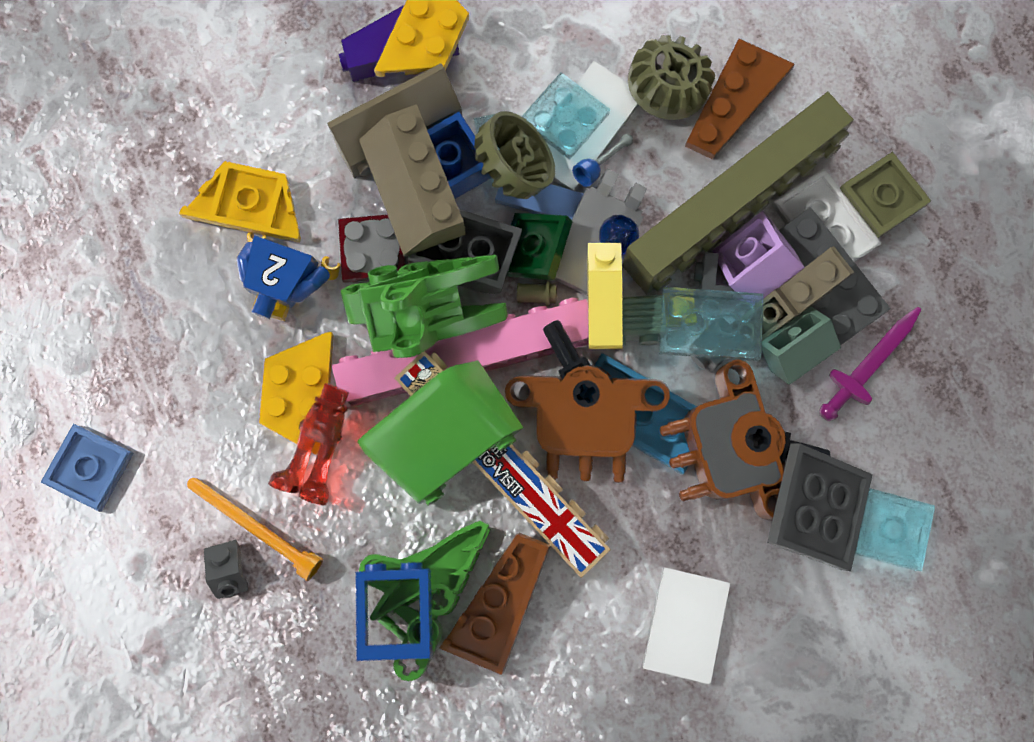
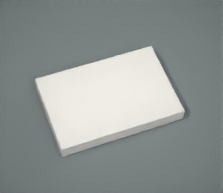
M822 169L772 204V207L786 225L811 207L854 262L873 251L882 243L825 169Z
M664 567L642 668L710 685L730 583Z

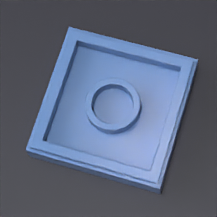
M73 423L43 476L41 483L96 511L102 512L134 453Z

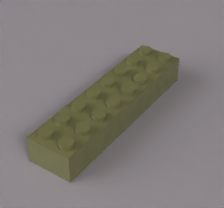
M827 91L629 245L622 267L646 295L653 289L659 292L672 281L670 277L677 270H680L682 273L685 272L697 261L695 257L703 250L705 252L712 251L721 242L719 238L727 231L733 234L745 223L744 219L751 212L757 215L764 210L770 203L768 200L775 193L778 196L783 195L793 186L794 183L792 181L798 175H801L802 178L806 177L817 167L816 162L823 156L828 159L841 148L840 143L849 136L847 130L854 119Z

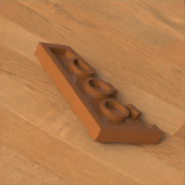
M739 38L686 141L685 147L710 159H714L738 132L745 121L754 114L759 105L776 89L781 80L790 73L795 63Z

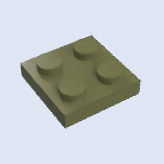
M893 151L840 187L841 191L878 238L931 202L930 198Z

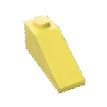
M588 243L589 349H622L621 243Z

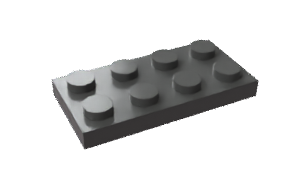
M811 207L779 230L794 249L804 267L834 246L855 272L812 306L831 319L840 346L891 309Z

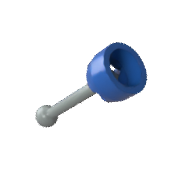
M624 134L621 137V141L595 161L594 159L587 158L574 165L572 172L577 182L584 187H589L597 181L601 172L600 165L624 146H630L633 143V137L630 134Z

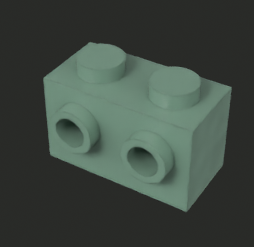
M809 307L759 343L770 371L788 385L841 349L831 319L813 307Z

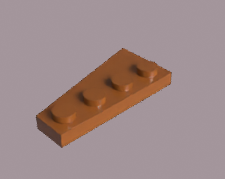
M518 533L439 649L502 675L551 545Z

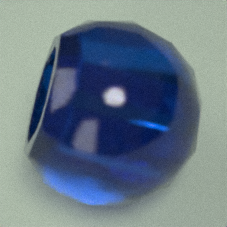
M613 215L605 219L600 226L599 241L600 243H621V254L625 255L627 247L639 238L640 231L638 225L631 218L624 215Z

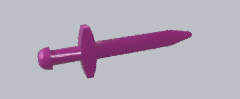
M916 307L899 319L850 376L835 369L830 372V378L840 390L827 404H822L819 413L826 421L835 420L838 417L837 412L850 398L865 405L871 403L872 397L863 385L911 331L921 312L920 307Z

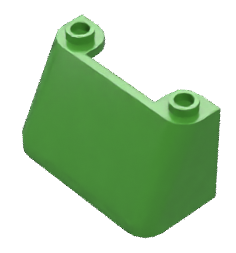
M478 360L455 365L440 372L365 433L357 442L365 455L418 504L426 502L429 506L445 495L442 490L446 487L445 483L486 451L495 447L502 451L516 441L514 435L524 427Z

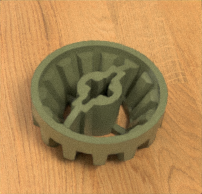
M667 34L661 35L658 41L657 39L647 40L643 48L637 50L629 68L628 86L632 97L642 109L655 117L666 120L688 118L703 107L712 91V84L715 80V72L710 68L712 61L708 55H700L702 47L698 44H695L692 48L685 45V37L679 36L676 41H672L671 36ZM695 65L697 69L696 78L690 82L687 76L690 72V66Z
M501 111L479 128V132L475 135L476 161L483 162L484 166L481 173L483 175L488 173L492 177V186L494 188L503 187V194L506 196L528 199L541 192L553 182L555 163L551 150L539 131L526 119L513 112Z

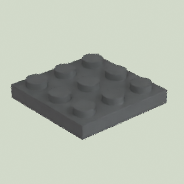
M791 443L767 543L834 568L851 571L873 474L805 445Z

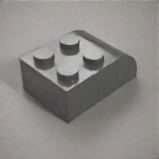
M459 209L464 221L465 235L414 253L408 257L409 264L425 261L497 255L499 265L497 273L460 284L459 286L483 293L498 294L502 291L522 234V229Z

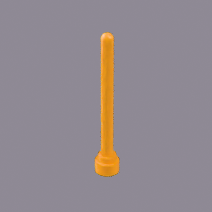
M190 478L188 480L187 487L192 492L290 560L296 569L297 575L309 581L317 573L323 563V558L313 551L309 553L305 550L299 551L199 479Z

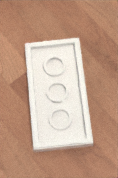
M593 61L540 131L554 159L555 177L553 181L573 191H576L580 185L573 175V166L587 158L594 159L595 161L598 160L639 106L631 95L628 82Z

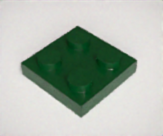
M515 213L511 226L522 229V234L507 276L555 281L573 221L567 215Z

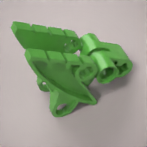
M497 255L416 262L401 267L399 271L394 265L380 266L368 272V283L349 285L341 290L348 323L366 324L372 351L392 350L393 356L396 358L419 355L431 348L439 340L486 328L505 321L508 317L506 303L461 307L457 285L497 273L499 270Z
M479 520L457 530L436 545L401 560L372 554L365 557L360 563L359 572L365 571V565L368 563L387 564V570H401V563H422V569L431 570L432 627L434 631L432 647L434 655L443 636V626L437 619L439 615H448L456 608L460 600V596L457 595L463 593L470 577L468 573L473 571L480 555L478 551L483 549L491 529L489 524ZM419 579L368 581V585L385 592L371 613L370 620L378 621L388 631L390 630L402 640V644L420 643L418 635L420 611L409 606L420 600ZM444 590V598L448 600V604L446 606L440 605V610L436 609L437 602L433 600V596L435 593L441 595V591ZM396 613L409 624L407 633L396 625L390 616ZM432 658L416 659L415 663L420 666L419 670H412L409 674L405 672L407 666L402 663L403 659L394 660V671L402 680H416L426 672Z

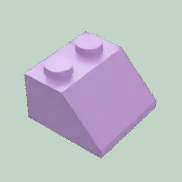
M763 210L712 250L713 253L719 254L718 264L730 287L751 307L755 306L772 291L779 288L805 268L794 249Z

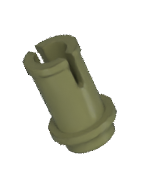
M547 281L546 284H517V303H546V307H549L550 303L556 304L557 284H551L550 281Z

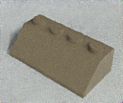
M442 63L327 123L335 145L354 178L360 175L367 176L372 173L359 139L384 116L417 104L428 130L457 112H460L462 115L461 105Z
M417 104L384 116L359 141L404 257L465 235L464 221Z

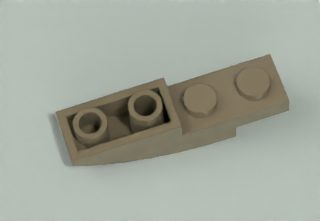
M834 246L822 253L780 288L772 291L730 325L744 338L739 346L745 354L753 350L761 341L809 307H812L832 292L836 286L855 273Z

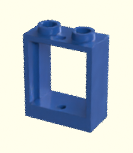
M401 563V570H387V564L365 565V571L356 572V661L432 658L431 570L422 569V563ZM419 579L420 643L368 645V581Z

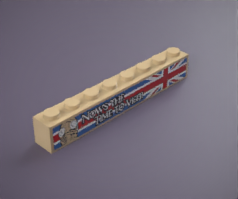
M424 351L394 379L412 396L448 366L435 352L429 356ZM512 444L502 451L495 447L473 461L478 469L580 578L611 550L605 544L609 540L608 536L596 524L590 528L582 518L586 513L573 499L567 503L559 495L563 489L550 475L544 479L539 474L536 468L540 464L527 450L521 454Z

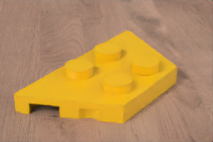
M406 0L374 69L375 75L386 77V73L394 72L416 75L442 63L446 71L469 21V12L457 0Z
M224 161L214 172V176L197 190L199 192L197 197L187 207L184 205L179 212L181 217L185 219L260 235L266 234V236L298 243L301 241L288 178L284 173Z
M326 332L265 358L259 418L261 425L322 458L325 455L334 339L332 332Z

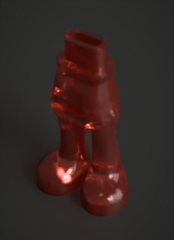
M328 383L324 384L321 395L315 396L314 400L317 402H314L310 407L305 419L300 421V434L291 462L285 470L273 472L269 478L268 485L283 492L299 493L298 496L301 499L310 503L327 505L330 493L326 481L332 456L337 444L341 443L343 438L342 430L345 412L349 408L345 406L349 391ZM315 442H318L320 447L308 479L303 484Z

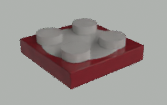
M388 214L338 219L343 283L369 281L368 272L376 267L394 265L399 271L401 267L406 265V258L402 253Z

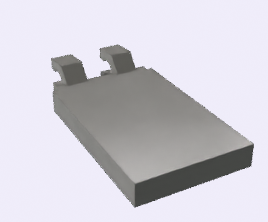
M609 169L603 173L596 188L591 186L590 190H585L573 215L571 230L555 277V281L586 296L588 243H621L623 264L627 247L632 244L643 220V216H641L643 211L637 208L642 202L647 188L635 183L630 188L623 202L609 195L619 175Z

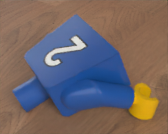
M253 232L247 233V243L236 258L239 277L243 287L248 292L257 296L251 313L269 320L276 303L292 308L295 303L305 300L328 280L338 278L341 264L337 263L335 267H329L330 258L325 256L322 258L321 267H318L319 263L312 255L269 241L266 238V234H263L262 238L255 236Z

